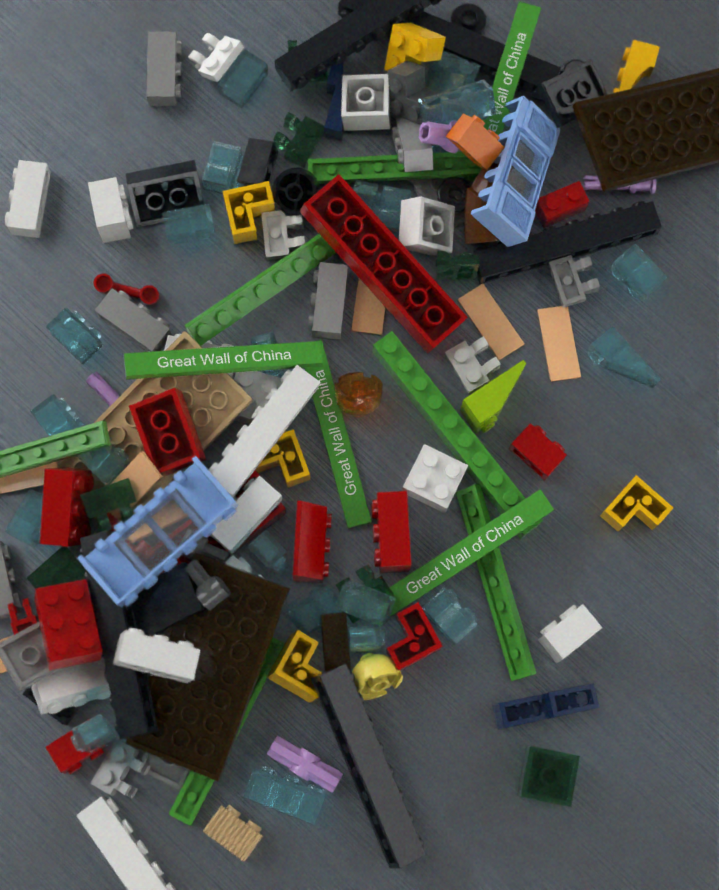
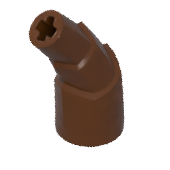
M493 162L488 170L482 168L472 186L466 190L465 244L499 241L496 236L471 215L472 210L486 206L487 201L479 198L478 194L481 190L493 185V182H489L484 175L487 171L497 168L499 163Z

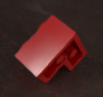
M419 602L396 614V619L406 638L387 647L386 653L393 660L398 671L411 666L443 647Z

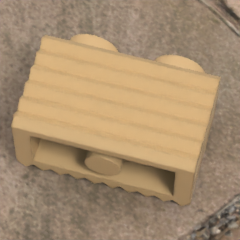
M221 805L203 832L245 862L263 837L259 833L262 828L250 819L247 823L239 818L241 813L231 805H228L227 808Z

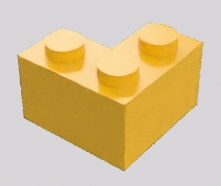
M411 22L393 24L384 70L388 71L405 61L421 65V61L441 60L446 37Z
M269 181L222 191L234 245L257 240L253 218L261 216L263 212L275 211Z
M294 429L283 433L255 469L260 473L280 466L287 488L310 480V473Z
M636 475L601 513L600 517L617 532L634 515L653 530L674 507Z
M300 630L290 634L267 678L308 703L318 699L311 678L322 672L310 666L308 662L319 642Z

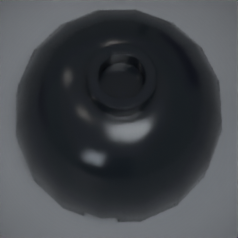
M299 167L289 168L275 178L272 186L273 200L283 213L291 216L302 215L300 210L303 204L320 190V184L316 176L309 170Z

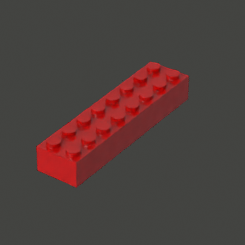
M340 174L303 204L300 213L427 354L468 318Z

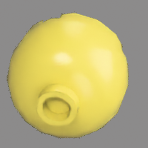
M367 653L360 658V661L352 670L355 687L364 700L382 697L388 694L385 689L391 686L395 689L403 681L401 671H398L393 660L388 655Z

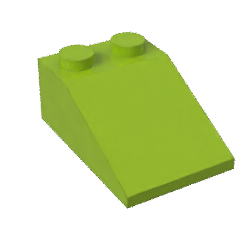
M524 360L463 399L460 413L475 434L481 430L483 433H486L495 426V422L498 420L497 417L526 365Z

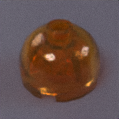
M364 372L347 373L341 375L338 378V383L335 382L334 384L336 403L343 412L349 415L362 417L373 413L380 405L383 384L375 375L371 374V378L364 377Z

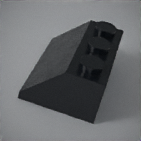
M195 160L126 173L127 188L137 227L206 214Z

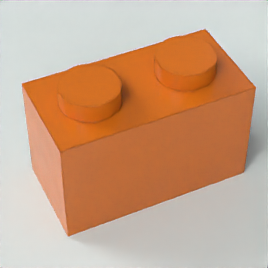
M462 114L445 137L475 165L488 170L505 147L498 141L500 137L490 129L487 131L483 127L485 122L476 115L470 117Z

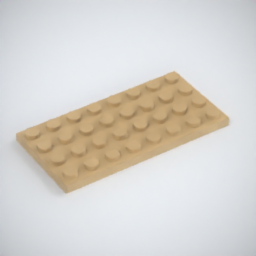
M184 331L165 351L201 349L202 347ZM228 373L136 379L95 421H106L111 446L58 461V468L67 467L92 470L94 486L90 495L93 505L90 515L104 530L102 518L107 512H111L99 495L141 451L145 452L129 405L172 388L181 390L204 451L254 401ZM177 472L162 477L119 521L125 523L135 514V508L141 504L145 506L155 497L154 492L160 487L164 489L175 480L173 476Z

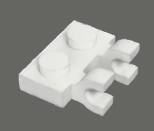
M206 33L202 41L210 45L208 48L212 52L210 56L205 58L201 53L193 50L188 58L197 63L195 67L202 77L218 82L245 47L239 40L224 36L220 41L212 34Z
M281 210L261 213L267 260L284 258L290 254L291 250L294 251L306 243L304 236L288 239L287 228L304 229L302 215L286 216V213H283Z
M484 336L470 346L466 341H463L445 352V356L468 394L489 383L490 380L487 376L499 370L501 366L497 357L492 358L483 366L476 359L475 355L488 349L487 346L489 344Z

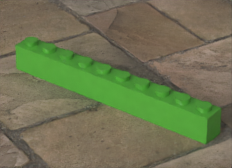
M391 331L373 344L372 353L454 457L468 465L466 472L476 484L481 485L482 492L500 515L526 499L394 332ZM543 519L517 535L521 540L538 527Z

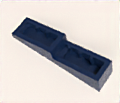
M343 63L340 65L335 64L330 69L327 80V93L332 94L333 97L324 126V137L342 141Z
M594 683L492 705L498 730L600 708Z

